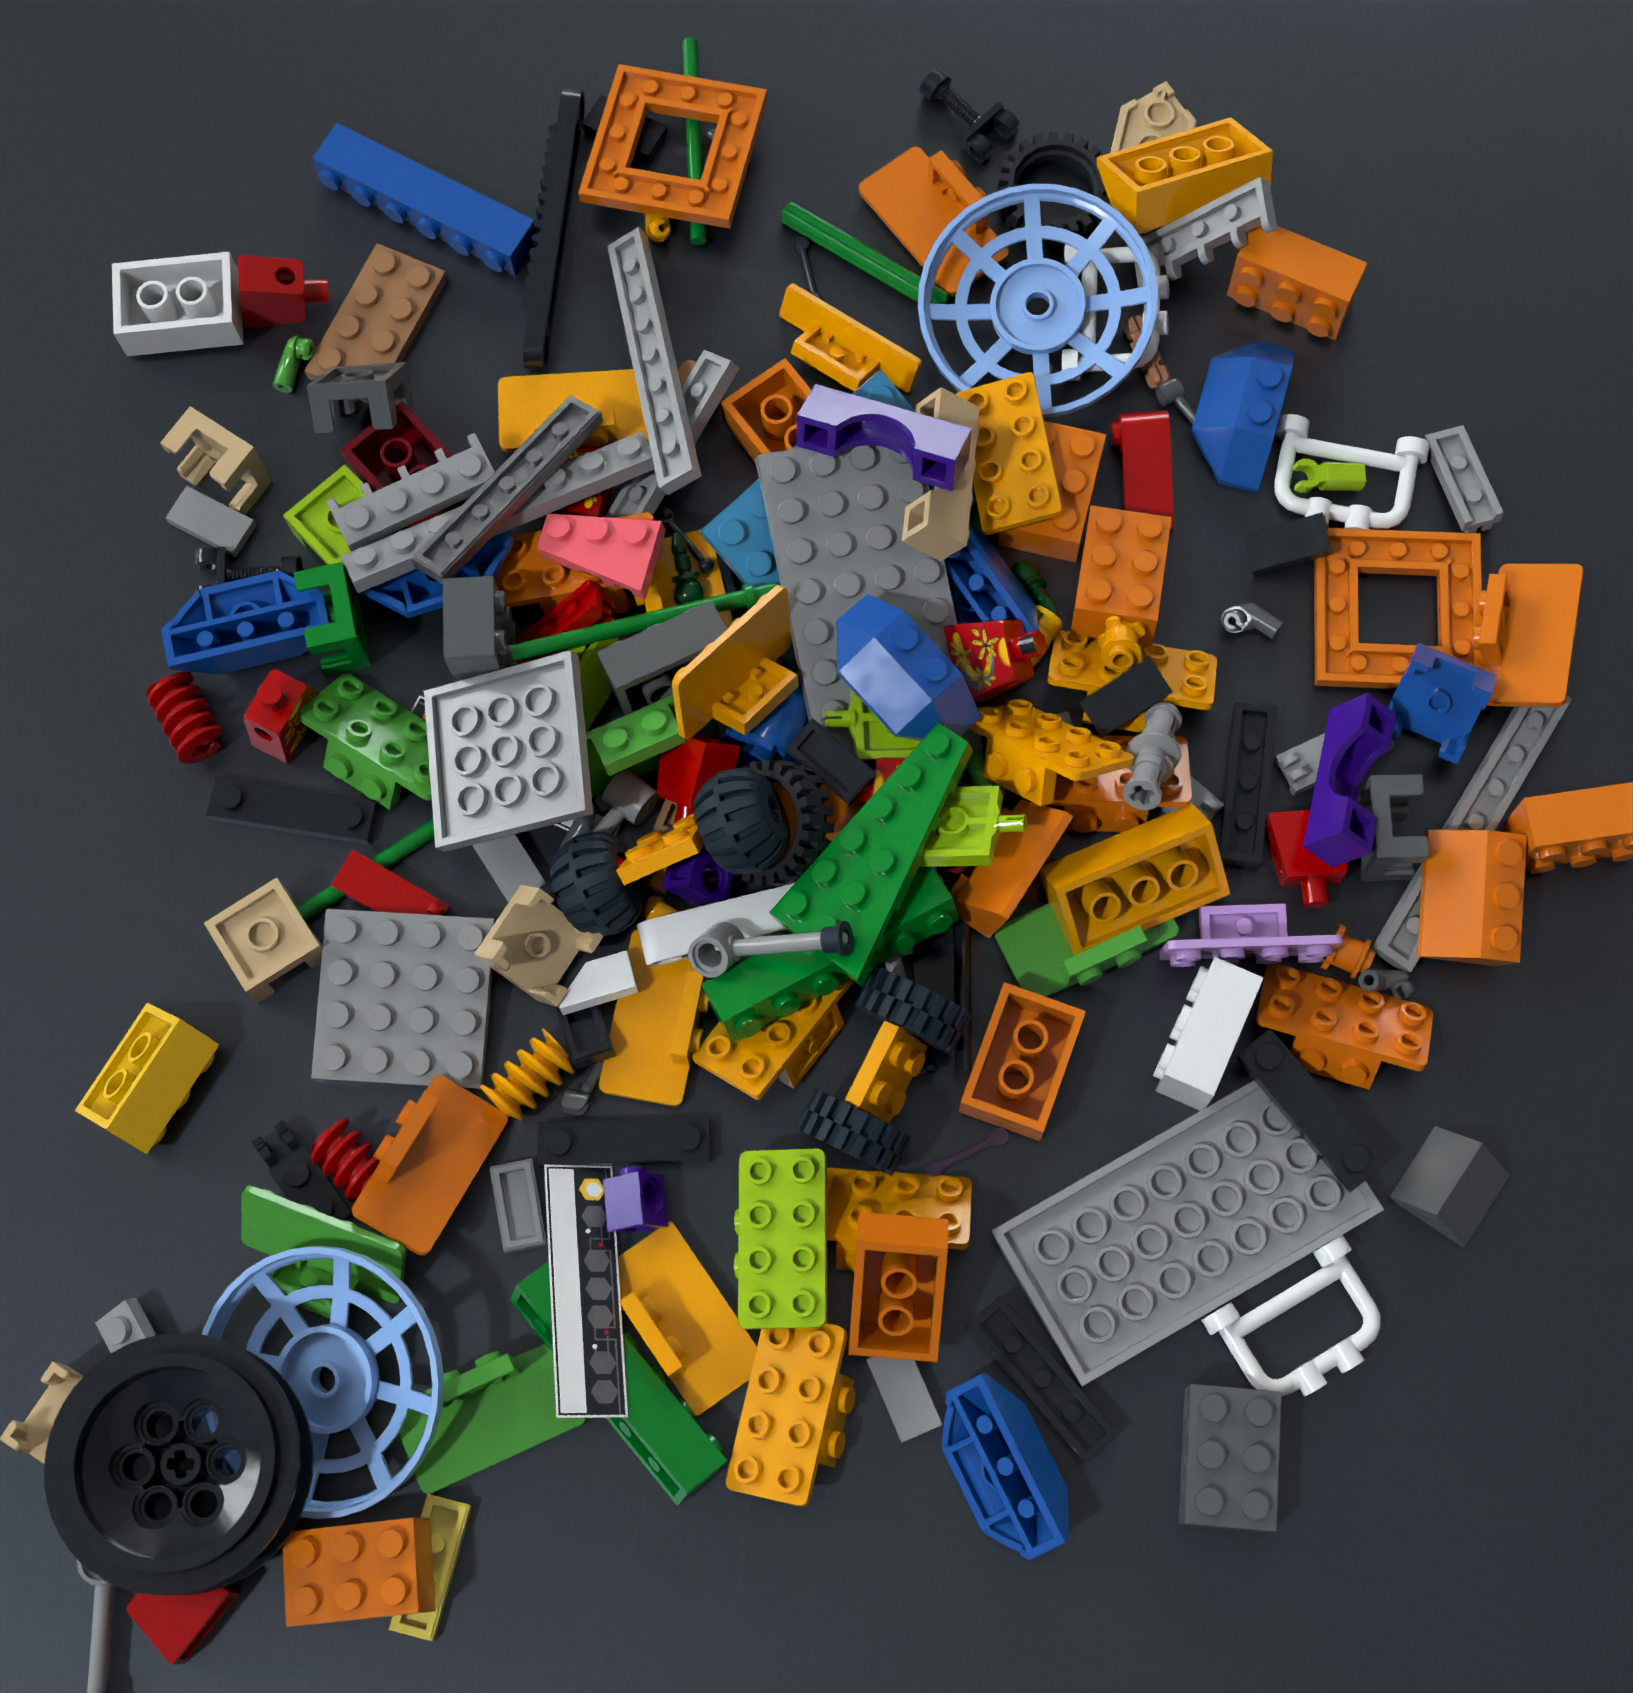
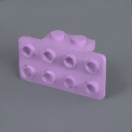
M1286 904L1200 906L1198 909L1200 939L1167 941L1159 953L1160 960H1170L1171 967L1195 966L1198 960L1214 959V957L1233 965L1239 964V959L1255 957L1256 964H1277L1282 962V958L1289 956H1298L1300 963H1316L1325 961L1324 957L1331 956L1332 950L1340 947L1343 941L1342 935L1288 936Z

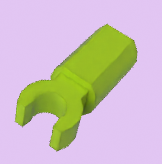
M1302 459L1292 466L1293 471H1302L1308 476V481L1301 480L1294 486V491L1299 493H1307L1314 487L1326 491H1361L1366 483L1365 464L1323 462L1321 465H1318L1311 459Z

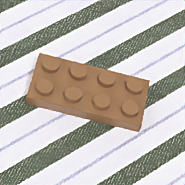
M376 243L304 370L307 378L314 380L329 367L402 362L448 279L446 271ZM368 399L361 400L369 404Z

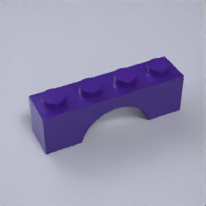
M815 384L797 414L796 446L836 457L843 451L857 446L873 445L885 447L897 452L906 459L911 467L913 480L953 491L969 460L972 428Z
M1369 693L1335 706L1329 711L1303 847L1332 868L1372 852L1378 818L1358 804V791L1371 765L1390 749L1396 714Z

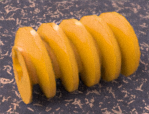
M542 1028V1032L546 1039L545 1043L534 1037L529 1040L534 1052L533 1054L522 1049L517 1051V1056L521 1063L520 1066L510 1061L504 1063L508 1074L507 1078L498 1073L491 1075L495 1086L494 1090L483 1084L479 1086L507 1118L511 1116L519 1121H523L525 1118L520 1108L522 1104L536 1109L537 1104L533 1097L535 1092L547 1098L550 1096L546 1085L547 1081L558 1086L563 1084L558 1072L560 1069L570 1074L576 1072L570 1056L544 1028Z

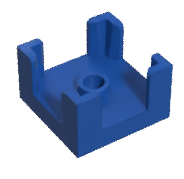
M1417 643L1388 705V709L1396 714L1392 737L1399 739L1402 728L1411 730L1441 743L1438 756L1458 764L1481 709H1485L1492 695L1497 675Z

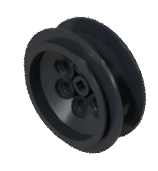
M169 1333L140 1339L112 1352L94 1365L71 1390L55 1418L47 1443L44 1463V1487L52 1520L63 1542L77 1560L93 1574L119 1588L148 1595H194L222 1589L242 1580L263 1566L282 1547L297 1525L305 1508L313 1477L314 1451L310 1425L305 1410L290 1384L275 1368L254 1353L217 1338L193 1333ZM214 1411L218 1417L217 1429L209 1436H205L201 1431L202 1418L205 1414ZM169 1414L173 1421V1428L166 1437L160 1439L156 1433V1423L161 1416ZM236 1450L241 1458L240 1467L234 1474L227 1475L223 1470V1459L227 1453ZM144 1455L149 1460V1471L144 1478L137 1480L133 1475V1464L137 1458ZM186 1458L194 1460L193 1470L179 1471L180 1460L186 1461ZM213 1492L217 1497V1508L211 1516L204 1517L199 1508L200 1501L206 1493ZM166 1494L171 1500L172 1508L169 1515L160 1520L154 1512V1506L157 1499Z

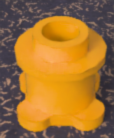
M1120 616L1108 617L1105 622L1106 630L1098 637V645L1101 647L1100 657L1108 668L1125 671L1141 661L1142 649L1138 644V640L1145 635V626L1139 621L1133 623L1124 621Z

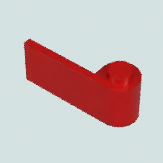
M1168 411L1119 413L1118 420L1111 421L1110 438L1111 445L1118 446L1119 453H1122L1124 510L1172 517L1170 530H1174L1171 436Z

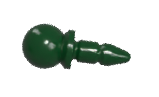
M675 532L672 535L671 545L675 569L678 572L677 576L671 577L672 582L676 584L673 591L674 601L677 605L705 599V589L697 581L700 574L699 572H691L692 566L690 557L687 555V545L681 534Z
M1028 560L1016 562L1010 570L1036 605L1042 606L1058 616L1056 603L1045 590L1047 582L1041 576L1037 565Z

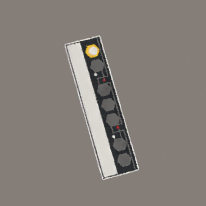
M544 1165L556 1418L628 1417L621 1305L618 1302L621 1299L616 1232L607 1231L603 1179L613 1177L612 1166Z

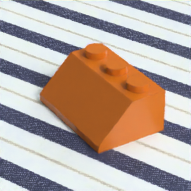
M1020 800L1012 810L1004 807L1000 813L1001 815L1026 814L1027 831L1026 833L1001 832L995 845L993 866H975L969 877L963 874L959 876L949 891L954 898L958 918L987 938H990L1009 919L1074 816L1066 811L1039 806L1024 800Z
M1425 830L1424 836L1428 839L1429 858L1426 862L1422 863L1417 957L1488 966L1520 963L1527 835L1492 830Z

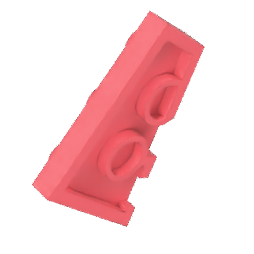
M547 513L537 549L540 555L548 560L579 573L585 571L600 577L603 583L613 587L619 585L631 590L634 596L646 600L666 529L662 521Z

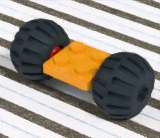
M735 768L717 773L702 786L694 800V814L675 822L672 825L674 830L663 835L660 834L659 830L650 832L636 841L637 846L629 849L619 837L610 833L589 832L577 835L559 849L550 866V879L556 901L566 919L578 931L592 934L601 933V935L607 936L617 934L628 928L644 910L646 904L644 876L695 855L704 846L710 852L713 860L725 871L736 874H751L764 871L781 858L790 843L789 821L786 817L784 806L780 801L781 799L770 781L759 771Z

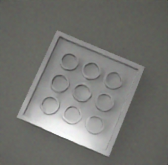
M569 650L424 691L435 848L446 852L593 815L579 656Z
M326 909L311 1078L429 1086L434 1077L442 1075L463 1088L480 1089L479 1086L481 1084L484 1085L493 969L474 956V954L497 920L492 918Z

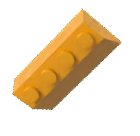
M1230 117L1097 157L1096 164L1111 206L1118 210L1134 226L1138 234L1151 232L1155 228L1165 226L1259 177L1266 179L1271 184L1273 150Z
M1192 803L1187 807L1179 808L1043 865L1039 870L1048 902L1073 955L1079 954L1139 925L1145 931L1200 906L1230 895L1212 823Z

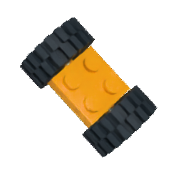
M875 966L855 1006L883 1022L845 1098L846 1101L856 1107L814 1088L795 1128L893 1176L912 1137L889 1124L893 1116H896L905 1104V1091L912 1077L917 1076L923 1068L925 1051L928 1047L925 1044L948 1054H953L972 1014L959 1005L948 1001L943 996L935 994L909 979Z

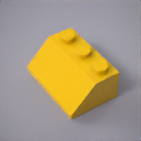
M146 1003L75 1111L145 1154H148L150 1149L157 1145L164 1137L166 1125L175 1111L187 1102L190 1096V1089L198 1076L205 1072L212 1064L214 1052L220 1044L180 1018Z

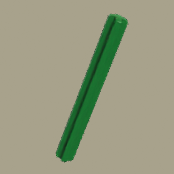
M789 202L781 213L782 223L918 302L921 276L798 204ZM933 285L931 304H947L949 301L948 292Z

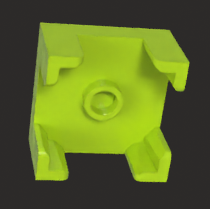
M345 464L283 515L294 536L305 547L309 545L326 565L338 562L343 563L341 556L351 552L326 501L334 498L341 508L365 497L360 487L364 483ZM402 529L397 530V531H395V532H393V533H391V534H389V535H387V536H385V537H382V538H380V539H378V540H381V539L386 538V537H388V536H390V535H393V534H395V533H397V532H399V531H402Z

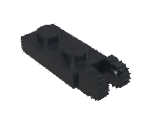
M283 1120L277 1123L275 1128L279 1138L293 1152L286 1158L279 1161L273 1153L270 1144L263 1140L261 1136L252 1142L262 1159L270 1167L268 1172L288 1200L301 1205H309L317 1211L339 1220H349L354 1216L330 1179L322 1173L320 1165H315L311 1161L309 1149L305 1145L300 1144Z

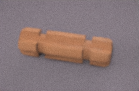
M1141 315L1130 317L1123 324V330L1127 339L1133 340L1130 343L1132 350L1140 337L1142 329ZM1157 350V353L1150 362L1140 367L1142 372L1147 371L1144 377L1149 388L1153 390L1158 389L1160 383L1171 379L1166 365L1160 364L1163 362L1159 350Z

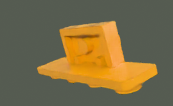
M792 283L786 288L779 315L781 318L805 331L794 341L791 354L854 392L879 370L887 376L893 385L905 392H909L914 387L922 364L920 358L796 284Z

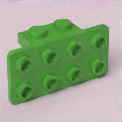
M351 674L339 676L299 711L298 719L301 723L328 739L323 768L331 772L335 777L342 779L364 793L368 798L377 801L389 810L399 802L402 786L424 800H432L427 728L424 719Z
M673 695L586 733L592 798L603 794L613 777L624 769L628 768L639 777L659 769L660 753L686 742L678 733ZM714 718L698 731V733L717 739L721 737L717 721Z
M1048 903L1004 923L994 933V937L1019 987L1049 997L1077 983L1081 986L1092 983L1104 975L1103 971L1116 965L1119 968H1123L1133 964L1142 957V953L1174 939L1178 934L1179 928L1174 918L1145 931L1139 925L1090 949L1073 955Z
M249 1185L243 1191L241 1239L248 1247L269 1255L289 1249L311 1246L344 1248L365 1255L388 1268L404 1283L406 1249L402 1244L387 1236H380L362 1229L350 1221L339 1220L321 1213L309 1205H301L280 1197L271 1190ZM313 1259L299 1261L279 1268L271 1273L270 1276L286 1295L309 1286L333 1285V1260ZM351 1264V1289L363 1291L390 1303L399 1302L401 1298L399 1294L381 1277L363 1267ZM331 1298L312 1299L297 1305L326 1318H331Z
M542 1344L516 1357H512L508 1353L501 1356L499 1351H495L475 1360L476 1368L460 1375L458 1370H453L443 1374V1405L436 1435L424 1460L414 1472L420 1489L424 1493L433 1494L573 1430L586 1422L587 1418H556L553 1353L546 1344ZM432 1388L426 1390L425 1394L431 1396ZM409 1409L406 1420L399 1432L409 1459L416 1451L422 1439L429 1417L427 1414Z

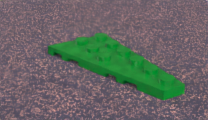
M938 722L769 912L774 920L792 934L821 932L824 927L836 926L839 921H847L852 928L854 936L853 951L849 956H841L839 953H825L823 949L815 951L862 987L869 975L867 968L875 952H880L886 939L883 934L891 916L898 913L923 860L925 843L930 833H935L941 821L939 813L946 798L953 795L971 757L973 749L970 744Z

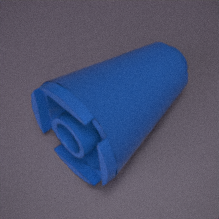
M798 672L794 673L798 674L799 687L746 736L729 727L719 738L720 740L740 746L736 763L740 768L750 766L749 763L762 760H782L798 763L785 750L809 721Z

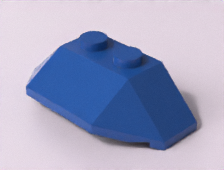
M1256 341L1211 358L1191 432L1204 457L1213 469V474L1219 484L1258 493L1292 372L1296 350Z
M969 523L970 536L967 546L944 559L957 624L1021 620L1025 633L1039 630L1035 603L991 541Z
M511 530L491 537L453 578L493 576L495 579L514 544ZM418 569L360 592L407 618L443 608V584Z
M278 570L198 589L182 606L173 620L167 622L161 629L167 665L170 670L221 675L301 656L308 650L304 634L305 629L328 624L330 621L322 591L315 588L299 592L296 589L295 579Z
M867 594L837 619V674L895 737L922 741L938 722L958 736H961L981 718L963 674L905 611Z
M986 1372L946 1393L947 1410L944 1418L941 1449L981 1531L1001 1544L1020 1552V1555L1028 1560L1069 1541L1068 1488L1026 1404Z

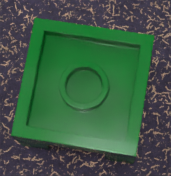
M338 562L293 572L296 589L299 592L330 585V591L323 592L328 616L332 619V623L306 628L304 631L307 649L312 655L342 648L346 651L324 656L320 659V668L324 677L371 667L372 662L359 594H357L343 563Z

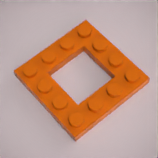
M618 64L578 192L580 202L730 229L768 100L767 89ZM647 112L717 123L701 180L630 168Z
M1328 528L1333 554L1314 559L1315 686L1396 689L1417 646L1359 643L1358 573L1437 576L1438 646L1428 647L1484 669L1481 651L1475 650L1473 645L1475 625L1482 624V615L1479 613V595L1482 590L1480 533Z

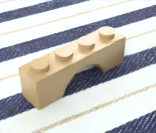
M942 387L916 404L915 412L972 428L969 460L953 491L934 487V490H930L905 507L902 533L903 543L939 561L967 546L970 536L968 528L970 507L973 502L972 485L973 474L976 468L975 452L976 441L979 435L978 419L980 409Z

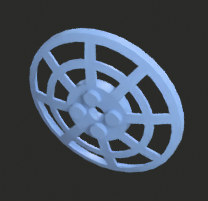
M1026 184L1006 188L983 197L964 209L947 225L935 241L924 263L919 283L918 313L922 336L931 358L941 374L959 392L971 389L988 373L1001 380L1020 375V373L1012 372L998 365L1012 349L1033 355L1034 378L1043 418L1066 415L1088 407L1110 394L1128 378L1142 359L1152 337L1157 317L1158 286L1155 268L1145 243L1134 226L1118 210L1100 198L1076 188L1057 184ZM1040 202H1057L1075 206L1092 213L1102 221L1088 239L1066 229L1041 226ZM1024 203L1025 227L1001 234L988 242L983 248L965 233L972 224L988 214L1010 205ZM1114 231L1124 239L1135 256L1143 277L1144 287L1120 291L1114 269L1100 251ZM1042 240L1062 242L1074 247L1078 251L1065 266L1055 260L1043 258ZM1026 241L1027 260L1018 262L1005 270L992 258L1004 248ZM954 244L970 260L960 278L955 296V304H931L932 289L937 271L945 254ZM1090 261L1095 264L1101 273L1108 293L1085 296L1078 276ZM981 270L995 283L990 304H967L971 285L977 273ZM1034 298H1043L1048 302L1049 308L1042 315H1033L1026 308L1029 301ZM1145 304V317L1140 337L1132 354L1122 364L1106 352L1116 335L1121 317V308ZM1109 310L1106 328L1097 344H1094L1079 332L1085 318V313ZM932 320L956 321L962 343L970 356L976 361L960 377L950 367L939 348L933 331ZM992 320L995 331L1000 338L986 353L979 348L974 340L968 321ZM1068 344L1084 356L1078 362V367L1050 374L1049 353L1055 352ZM1093 365H1096L1112 376L1102 387L1083 398L1064 405L1051 406L1050 386L1072 380L1088 371Z
M311 1246L289 1249L266 1257L246 1269L227 1287L214 1305L203 1328L202 1335L222 1340L223 1332L233 1311L246 1293L256 1286L271 1304V1307L256 1324L248 1340L246 1350L269 1363L290 1384L305 1410L313 1440V1477L310 1493L301 1517L312 1519L337 1518L365 1510L391 1496L412 1476L424 1460L436 1435L443 1405L444 1375L442 1356L434 1329L422 1305L407 1285L388 1268L365 1255L344 1248ZM313 1259L333 1260V1285L309 1286L286 1295L270 1276L271 1273L279 1268L299 1261ZM351 1264L363 1267L381 1277L399 1294L407 1307L392 1319L374 1300L351 1289ZM331 1298L330 1324L310 1328L296 1306L312 1299ZM350 1303L368 1312L382 1327L367 1340L354 1330L348 1328ZM281 1318L294 1337L288 1341L279 1356L261 1353L262 1346L270 1330ZM416 1323L423 1334L430 1358L431 1396L413 1390L412 1364L402 1334ZM391 1343L399 1363L400 1385L380 1380L379 1367L375 1357ZM323 1367H328L334 1373L335 1385L331 1391L326 1390L320 1383L319 1374ZM376 1399L397 1404L389 1425L376 1440L365 1419L366 1415L372 1409ZM409 1409L429 1415L425 1432L416 1451L404 1467L392 1477L382 1452L390 1446L399 1434ZM214 1411L205 1414L202 1421L209 1434H212L218 1426L217 1414ZM350 1428L361 1452L345 1458H324L329 1435ZM236 1450L227 1453L223 1459L231 1475L239 1469L241 1458ZM365 1464L368 1465L376 1485V1489L342 1501L322 1502L312 1500L320 1473H343L362 1467Z

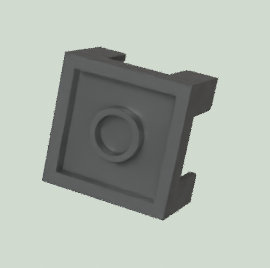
M407 362L329 367L307 385L315 433L333 432L335 429L333 417L353 414L356 411L355 400L368 399L372 426L376 430L393 429L397 425L398 420L395 406L402 400L411 410L414 409Z
M1422 774L1371 775L1357 798L1358 804L1378 818L1372 852L1360 857L1361 881L1412 880L1415 875L1412 863H1423L1429 858L1427 837H1394L1393 820H1405L1408 816L1407 805L1409 803V796H1421L1424 792Z

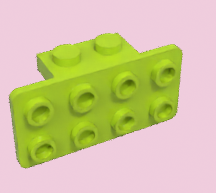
M818 1148L745 1151L739 1157V1208L735 1210L734 1216L735 1231L739 1235L738 1252L735 1253L734 1272L738 1279V1323L742 1328L748 1330L821 1328L827 1322V1156Z

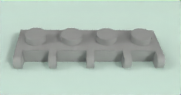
M1259 177L1142 237L1141 239L1147 249L1159 261L1160 275L1167 273L1169 279L1174 281L1182 276L1181 265L1198 256L1200 261L1207 265L1214 261V248L1231 240L1233 245L1239 249L1247 244L1246 232L1260 225L1267 234L1275 231L1277 223L1270 182ZM1134 262L1138 288L1143 287V277L1137 262Z
M473 433L467 436L471 448L449 458H446L442 448L434 451L438 463L417 473L409 475L405 465L397 468L402 479L372 493L367 482L360 485L365 497L341 508L334 498L327 500L326 502L350 551L357 550L471 497L495 472L476 434Z

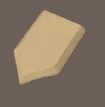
M1165 81L1153 88V92L1137 101L1133 99L1121 106L1110 153L1193 129L1197 121L1189 110L1183 108L1174 96V90Z

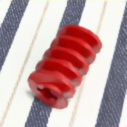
M187 671L163 677L150 685L145 693L146 697H148L149 706L155 710L156 719L162 724L163 732L167 737H170V745L177 751L176 756L178 760L183 764H193L213 756L220 749L221 744L215 741L222 735L223 730L219 725H211L216 717L213 712H204L209 704L205 698H198L201 694V689L198 685H190L194 680V676L191 672Z
M345 1117L327 1128L316 1139L311 1147V1161L315 1165H323L322 1173L328 1178L335 1177V1187L339 1190L346 1189L345 1197L350 1202H356L380 1160L375 1157L367 1158L368 1153L373 1147L369 1141L359 1147L355 1145L362 1134L358 1129L347 1135L344 1133L350 1123V1120Z

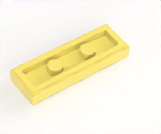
M427 1494L421 1518H430L436 1612L392 1616L389 1630L435 1641L473 1505Z

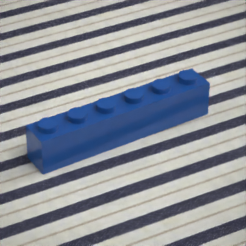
M338 123L334 125L312 158L319 175V180L329 189L334 191L341 189L351 194L358 203L366 207L373 205L383 210L392 220L398 223L405 221L415 226L424 236L430 239H436L437 237L449 243L455 251L462 255L468 256L472 254L482 259L494 271L502 272L504 270L516 276L530 255V249L534 248L531 239L532 235L536 234L533 219Z

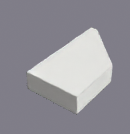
M627 950L586 962L559 1004L562 1014L566 1015L639 993Z

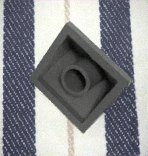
M1435 1126L1390 1194L1389 1199L1464 1248L1510 1177V1174L1483 1143Z

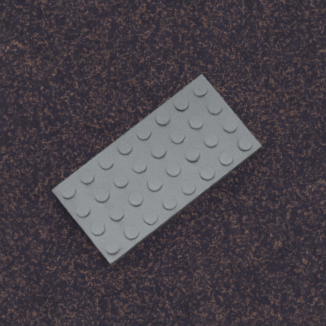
M873 445L853 447L843 451L836 457L804 448L757 455L755 462L780 584L788 590L790 632L808 720L810 721L813 718L824 727L823 721L826 720L823 719L824 710H848L850 687L837 674L836 621L867 594L905 611L950 660L943 627L957 625L944 560L939 561L902 542L905 507L929 492L928 484L913 480L912 470L906 459L891 449ZM849 727L825 728L853 752V738ZM968 729L960 736L970 744L971 748L976 747L979 750H984L980 734ZM874 761L863 762L870 767Z
M1252 1081L991 1230V1234L1080 1387H1083L1325 1246L1339 1236L1380 1214L1384 1209L1366 1181L1349 1193L1258 1084Z

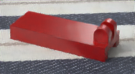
M588 579L519 635L518 643L588 627L595 622L600 624L611 621V598L602 593L601 585ZM559 651L518 660V665L555 655Z
M355 850L351 851L330 884L331 887L340 891L348 898L374 912L447 916L451 909L450 905Z

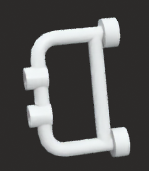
M1066 244L1064 248L1065 266L1078 251ZM1128 246L1100 249L1110 264L1137 262ZM1149 250L1158 286L1157 317L1151 340L1142 359L1135 368L1142 367L1150 362L1157 353L1160 335L1169 334L1168 311H1160V300L1169 299L1168 275H1160L1159 261ZM1092 261L1080 273L1082 274L1081 284L1085 296L1097 295L1098 269ZM1144 304V312H1143V315H1142V325H1143V321H1144V317H1145V304ZM1097 312L1085 313L1080 333L1096 344ZM1063 349L1062 370L1077 368L1078 362L1084 356L1076 349ZM1132 353L1109 355L1124 364ZM1093 365V366H1092L1088 371H1086V372L1103 371V370L1100 369L1099 367H1097L1096 365ZM1082 374L1069 381L1081 380Z
M1284 414L1279 417L1275 435L1282 440L1275 475L1274 490L1279 503L1283 507L1294 513L1305 515V517L1323 512L1326 517L1327 526L1329 525V520L1345 523L1344 529H1389L1399 525L1407 517L1411 507L1417 467L1427 461L1429 442L1419 437H1401L1397 440L1395 454L1310 439L1307 438L1310 421L1307 418L1296 414ZM1296 452L1350 463H1363L1366 466L1400 472L1393 509L1387 513L1372 511L1371 508L1364 505H1351L1347 507L1332 504L1330 500L1322 497L1305 499L1295 496L1290 489Z
M1343 1235L1312 1252L1322 1267L1321 1269L1240 1317L1234 1305L1230 1302L1201 1319L1210 1335L1216 1332L1220 1333L1246 1378L1256 1390L1281 1392V1397L1300 1389L1303 1395L1307 1396L1327 1384L1323 1374L1337 1366L1341 1373H1345L1365 1360L1360 1352L1376 1340L1380 1330L1381 1316L1376 1303L1345 1256L1352 1249ZM1340 1279L1363 1317L1361 1329L1314 1359L1294 1369L1283 1378L1272 1379L1268 1377L1243 1337Z

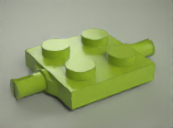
M851 688L848 710L823 711V719H826L823 721L824 728L849 727L853 738V753L862 761H875L878 758H907L921 742L895 737Z
M1000 786L956 787L953 795L947 796L939 813L941 821L936 832L930 833L923 848L925 855L919 867L993 866L995 845L1001 832L1026 833V814H1000L1003 797Z

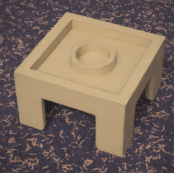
M190 406L160 444L168 453L177 454L192 437L196 445L178 466L177 471L180 476L194 486H198L209 473L211 478L220 483L222 488L228 492L231 491L239 479H242L246 483L228 506L246 515L271 484L272 479L252 445Z
M278 878L273 879L204 922V925L245 992L257 1003L275 992L269 983L304 961L310 968H314L321 964L322 944L312 933L298 911L297 904Z
M520 885L474 956L538 1002L558 1007L568 989L557 985L578 951L593 953L604 936L601 933L592 934L578 931L566 919L563 912L551 904L554 902V898L540 888Z
M52 1361L40 1380L45 1384H49L48 1388L24 1422L11 1421L0 1437V1440L14 1450L29 1453L42 1463H45V1452L55 1418L63 1402L83 1375L67 1365Z

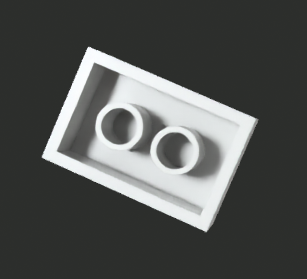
M230 252L112 263L113 334L127 356L243 345V319L239 296L238 268Z
M1214 957L1209 969L1203 966L1200 967L1186 997V1000L1193 1002L1192 1007L1184 1004L1169 1037L1177 1042L1175 1046L1167 1043L1153 1076L1160 1079L1156 1092L1199 1111L1207 1107L1216 1092L1263 981V977L1217 957Z

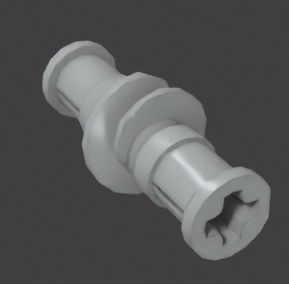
M1156 702L1147 708L1144 717L1145 729L1142 731V734L1135 736L1129 742L1126 752L1134 755L1133 766L1129 767L1132 778L1125 784L1123 796L1125 801L1135 809L1151 810L1160 804L1162 798L1160 785L1172 776L1174 768L1177 767L1181 760V747L1176 742L1174 733L1181 727L1182 716L1176 706L1167 702Z

